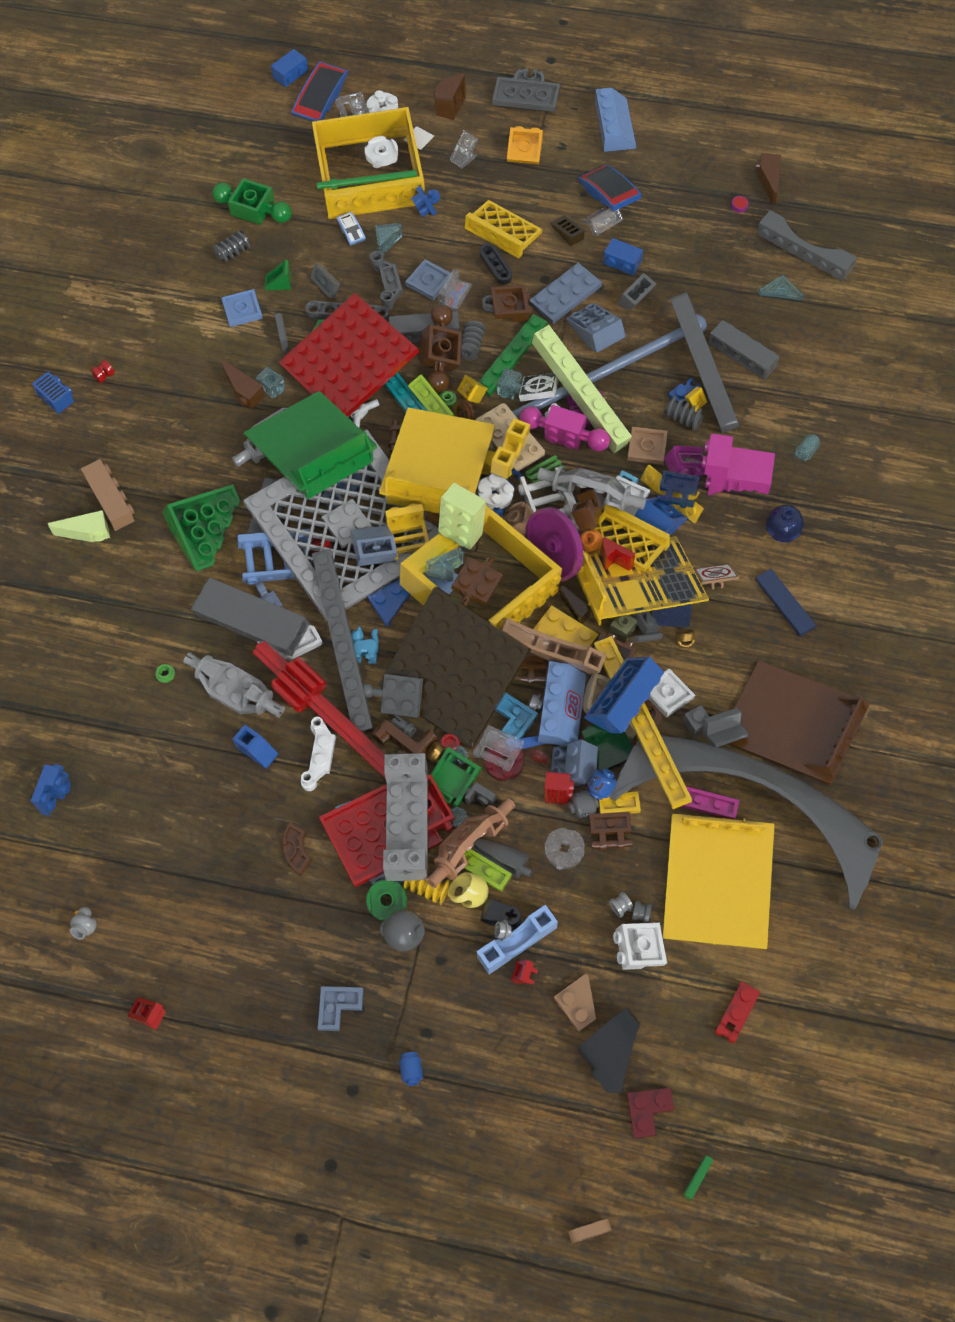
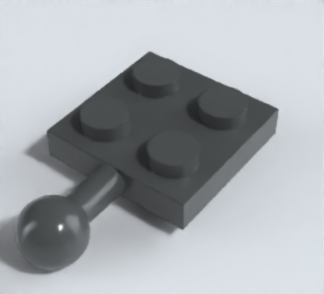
M384 674L383 689L374 688L369 683L363 684L366 698L372 696L382 697L381 713L416 718L420 716L423 678Z

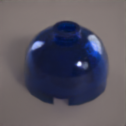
M791 505L775 507L770 512L766 521L767 532L772 535L774 540L779 542L793 541V539L801 535L804 527V518L801 512Z

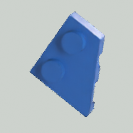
M399 579L368 596V600L385 626L388 627L391 624L392 618L395 614H398L402 604L408 600L410 594L400 586Z

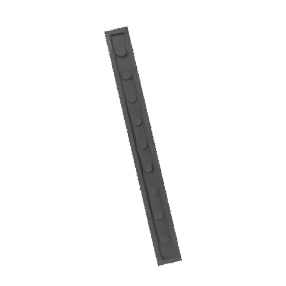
M331 549L312 554L350 720L361 732L373 730Z

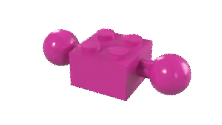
M555 405L551 406L547 417L542 416L540 410L533 406L524 408L519 416L520 421L530 424V430L538 426L545 428V439L548 442L562 444L568 449L578 450L582 440L586 441L588 446L597 452L605 450L610 444V436L604 429L597 428L591 432L585 430L586 415Z

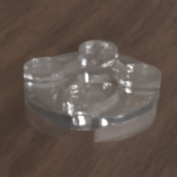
M559 828L552 831L545 842V856L549 863L559 870L575 867L584 857L585 843L578 832L566 830L567 828ZM562 844L564 846L569 845L570 848L567 853L560 851Z

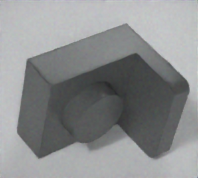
M477 782L473 787L470 786L464 794L465 804L468 806L475 797L484 806H493L496 802V794Z

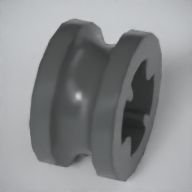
M487 295L482 300V307L484 311L492 313L494 312L493 305H490L493 304L492 297Z

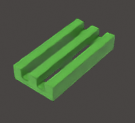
M554 455L527 470L525 475L531 483L543 481L541 479L535 481L540 468L552 470L562 466L565 471L566 467Z

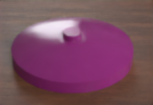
M546 507L535 511L530 516L526 525V539L562 568L560 582L573 578L580 571L583 562L582 542L575 525L567 515L556 508Z

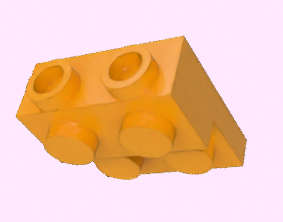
M521 126L510 127L507 162L539 164L543 130L539 128L524 129Z

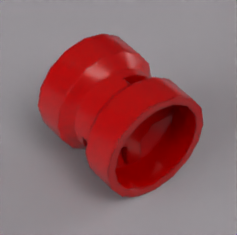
M105 359L100 362L99 366H94L90 369L92 375L100 384L108 376L111 377L115 374L114 369Z

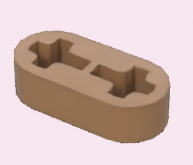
M605 1219L573 1229L568 1234L571 1243H576L610 1232L612 1228L609 1219Z

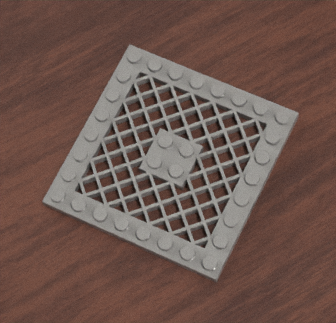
M365 430L367 436L370 437L377 444V442L371 436L369 431ZM378 444L377 448L373 450V462L369 464L373 471L367 470V466H365L364 469L355 472L363 475L362 481L351 479L352 474L349 478L339 481L347 483L346 490L336 488L337 483L334 484V487L325 489L324 491L332 492L331 499L321 497L322 492L318 496L308 499L317 501L316 508L305 506L307 498L304 493L299 492L286 477L244 499L245 506L326 622L327 617L316 570L310 564V562L314 563L313 557L308 556L309 549L319 552L330 549L323 546L325 540L335 542L334 549H331L333 559L335 555L345 557L344 564L334 562L336 568L343 569L342 576H337L340 581L345 609L350 608L399 578L400 563L416 552L411 551L398 554L399 560L377 563L381 565L374 570V564H371L370 569L361 568L358 565L357 567L347 565L348 558L356 559L354 553H349L350 546H353L351 530L371 528L372 526H386L387 523H383V517L386 516V504L399 508L404 507L387 503L386 496L385 498L375 496V491L380 490L381 485H377V481L379 479L382 483L390 461ZM365 475L375 477V483L364 482ZM350 484L360 486L359 493L349 491ZM363 487L373 489L372 495L363 494ZM335 493L345 495L344 502L334 500ZM291 496L290 502L283 501ZM351 496L358 498L357 504L353 499L347 502V497ZM294 497L304 498L303 505L293 503ZM360 499L370 500V507L359 505ZM373 501L383 503L382 510L372 508ZM319 503L330 504L329 510L318 509ZM278 505L288 507L287 514L277 512ZM332 505L339 506L331 511ZM291 508L301 510L300 517L290 515ZM304 511L314 513L313 520L303 518ZM362 511L368 512L367 518L362 513ZM424 511V519H425V517H426V515H427V512H426V511ZM371 513L381 515L380 522L370 520ZM317 514L324 515L321 518L323 522L316 521ZM279 518L286 519L285 525L282 524ZM424 520L430 541L440 533L438 532L439 528ZM288 521L299 522L297 529L287 527ZM301 523L312 525L310 532L300 530ZM314 526L324 527V533H314ZM327 528L333 536L326 535ZM421 528L404 532V536H406L407 533H422L423 530ZM289 533L296 534L295 541ZM299 535L308 536V544L297 542ZM311 539H322L321 546L312 545ZM422 539V541H420V542H419V540H416V542H415V541H409V542H403V543H399V544H402L401 547H404V545H408V546H409V545L424 543V542H425V539ZM337 544H339L341 548H344L348 545L347 552L336 550ZM299 547L306 549L305 555ZM345 570L355 571V579L344 577ZM358 573H364V574H365L364 576H362V577H360L359 579H357V578H358ZM343 582L350 583L349 585L342 588Z

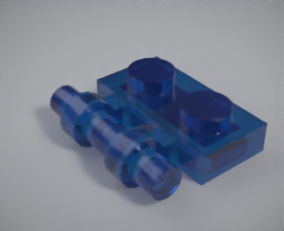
M663 471L659 488L662 491H666L665 495L658 494L657 502H662L664 505L669 506L670 504L680 505V508H694L695 500H689L688 497L689 495H697L700 476ZM672 493H680L682 498L672 497Z

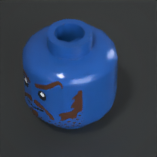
M605 768L603 770H595L587 783L588 792L600 800L609 798L617 785V781L614 778L615 774Z

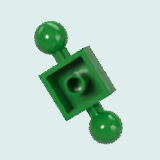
M242 178L234 192L231 186L224 182L217 183L212 189V196L217 203H228L231 216L261 225L268 213L278 223H285L292 216V209L288 203L278 201L274 204L275 199L272 187Z

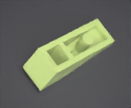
M103 510L48 523L50 530L55 536L89 542H99L110 538L108 523Z

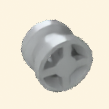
M624 892L619 893L616 899L612 898L609 900L610 907L619 918L623 917L626 911L634 909L631 900Z

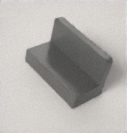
M735 708L705 718L702 735L714 747H719L748 737V731L740 725L741 711Z

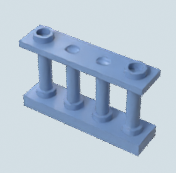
M265 533L238 535V549L243 548L245 550L247 573L242 574V583L254 585L261 581L296 579L285 561V570H274L271 553L273 544ZM289 533L295 541L296 534ZM299 535L297 542L308 544L309 537ZM254 547L263 548L266 571L255 572L252 552ZM301 548V551L305 555L306 549Z

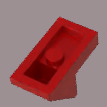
M606 537L602 538L600 553L604 569H608L615 563L630 571L634 567L636 553Z
M137 997L128 1017L150 1028L157 1029L166 1011L157 1002Z

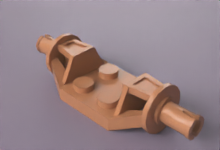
M506 798L497 808L489 805L485 808V814L466 818L440 844L438 857L434 859L437 869L426 878L427 883L431 887L436 888L445 877L455 880L457 873L468 864L464 852L470 850L478 838L484 835L486 837H495L502 828H506L508 826L506 815L515 808L514 802Z

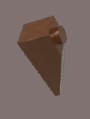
M761 153L760 160L757 159L756 170H759L758 178L771 203L775 204L778 194L781 155Z
M223 360L221 362L223 371L238 402L244 407L247 406L253 409L266 396L263 385Z

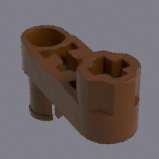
M386 719L371 733L378 743L385 745L391 740L408 754H426L427 749L438 739L432 731L428 730L418 742H415Z

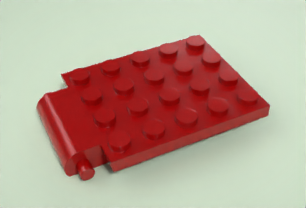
M431 774L427 775V780L430 782L428 787V851L443 842L437 831L443 828L447 832L454 829L452 823L456 819ZM387 784L319 817L354 887L384 873L383 850H386Z

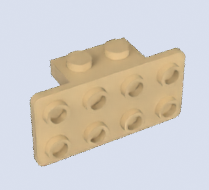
M504 403L476 419V421L495 424V430L488 451L496 452L499 446H503L506 432L513 418L518 419ZM530 432L513 467L516 471H520L545 455V450Z

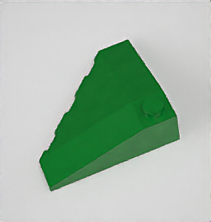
M233 484L168 504L162 512L169 529L195 572L214 565L216 551H219L225 538L223 537L224 532L229 528L234 517L232 515L234 508L238 507L240 502Z

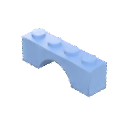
M544 905L528 916L517 929L511 932L510 937H507L504 941H501V939L493 940L478 950L477 958L490 975L557 928L558 921L548 907Z

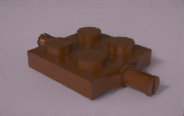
M489 555L484 563L469 557L454 580L451 589L461 594L463 598L460 602L467 606L470 601L486 606L503 574L491 568L492 563L495 561L493 556L491 558Z

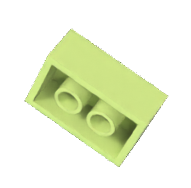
M453 483L441 497L438 532L444 537L454 540L458 545L470 550L483 533L486 500Z

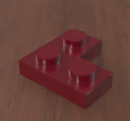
M671 1088L627 1093L633 1138L656 1136L653 1114L674 1111Z

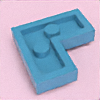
M507 693L495 710L509 719L500 732V736L507 741L522 738L538 717L536 711Z

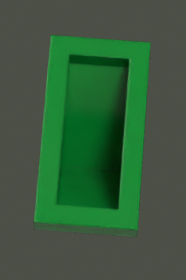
M284 260L265 275V290H291L292 276L289 261Z

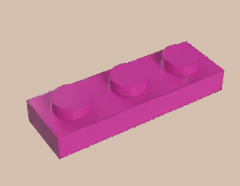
M686 786L692 802L680 807L735 820L740 800Z

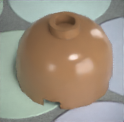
M518 502L507 509L509 513L506 516L502 515L501 518L526 537V525L534 511L527 503Z

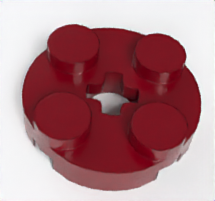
M497 741L485 753V768L488 774L498 781H507V779L515 778L523 769V753L520 749H509L503 741ZM504 757L507 758V761L509 763H504V765H501V761L499 759Z

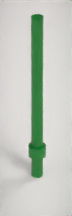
M416 170L340 180L334 178L330 179V181L317 182V189H338L341 186L417 177Z

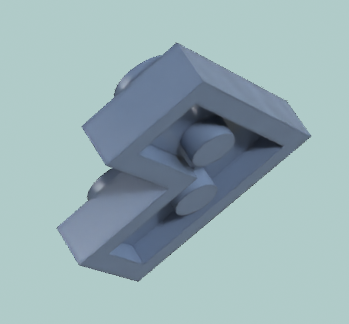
M321 986L318 1030L340 1031L341 1010L362 1011L364 989L358 987Z

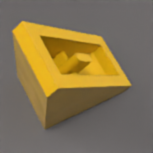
M465 375L457 391L470 402L479 404L488 388Z

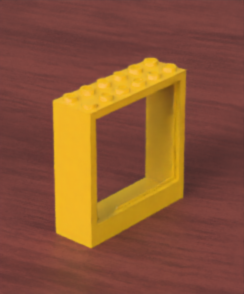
M408 107L312 122L322 182L330 181L325 148L369 142L371 139L379 136H384L386 139L406 136L412 167L417 172V177L336 190L325 188L324 195L329 219H334L349 212L359 215L416 206L411 198L418 194L416 188L421 186L425 193V185Z
M486 505L483 531L540 578L535 584L525 589L488 620L501 628L505 618L520 624V621L528 618L535 608L541 607L547 598L556 595L559 591L562 568ZM441 533L436 535L400 563V586L424 606L433 588L437 587L424 574L460 545L454 540L444 537Z

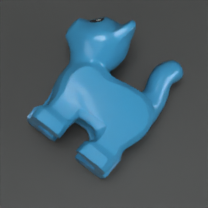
M360 626L351 632L358 663H361L362 656H366L365 658L368 659L367 663L376 664L379 648L378 629L372 630V639L363 640L364 635Z

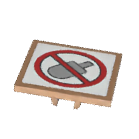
M731 564L694 569L701 584L710 583L712 589H714L716 582H720L719 586L723 588V581L739 579V575Z

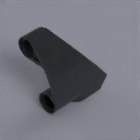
M628 1008L602 1026L577 1049L591 1066L592 1074L607 1093H622L629 1058L641 1024Z

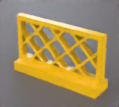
M490 200L485 202L473 214L469 212L465 218L466 230L518 259L522 256L523 250L542 234L541 228ZM490 207L495 211H486V209ZM505 215V216H507L508 218H502V219H500L499 216ZM488 216H496L497 219H488ZM509 223L510 226L502 227L501 224ZM513 223H519L522 226H513ZM527 230H532V231H534L535 233H528V234H527L526 231H527ZM515 231H523L524 234H515Z
M607 504L599 518L598 525L594 528L601 533L602 538H604V531L613 530L614 535L606 536V538L611 541L616 540L617 544H619V539L629 538L630 543L621 546L626 549L631 548L634 553V548L644 546L645 552L636 553L634 567L643 572L649 568L663 550L666 551L670 546V534L625 511H620L615 506ZM604 520H607L611 522L612 525L602 527L601 523ZM616 529H624L627 533L617 535ZM639 537L643 541L632 543L631 538ZM655 545L658 548L656 550L648 551L647 546ZM647 556L645 564L638 562L636 559Z

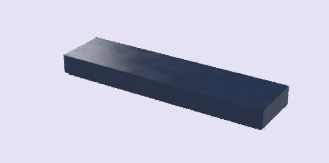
M772 569L755 578L757 584L799 637L816 627L813 620Z

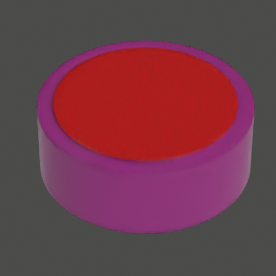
M736 196L732 200L731 208L735 212L742 213L747 210L749 202L743 196Z

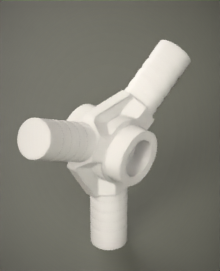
M376 399L366 404L363 403L350 415L353 423L359 427L360 420L368 413V410L379 406L378 400Z

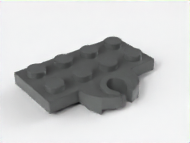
M519 68L513 78L497 77L492 105L555 112L560 84L544 82L542 71L539 72L534 69L533 77L528 78V68L523 70Z

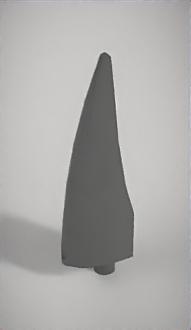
M478 838L471 848L510 872L515 878L519 879L521 874L530 877L533 870L525 867L530 855L523 851L483 838Z

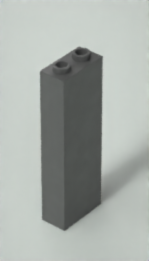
M210 577L207 583L203 585L200 595L195 599L191 608L197 617L256 642L262 643L266 641L273 649L291 657L310 625L302 615Z

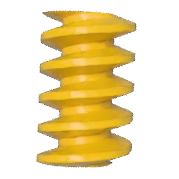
M409 880L404 882V889L410 887V891L413 893L418 889V895L422 896L425 893V898L430 899L432 897V901L435 903L440 899V905H442L448 893L449 880L444 884L441 881L436 888L431 887L426 880Z

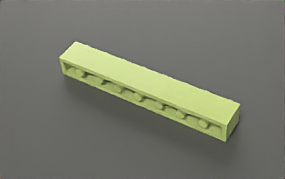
M550 325L534 333L532 344L593 427L607 431L610 436L608 447L613 454L627 446L632 437Z

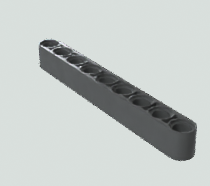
M687 292L670 298L722 433L740 427Z

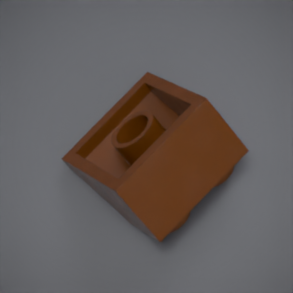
M464 73L442 79L438 86H435L433 95L435 96L434 107L436 108L437 116L454 120L466 99Z

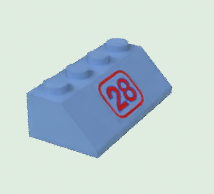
M549 661L538 742L564 745L578 741L586 674L570 664Z

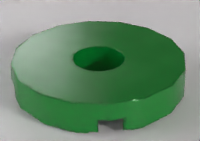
M386 879L377 881L367 893V908L377 919L386 920L393 912L406 908V891L401 884L395 881H386ZM385 894H389L392 897V903L389 906H384L381 902V898Z

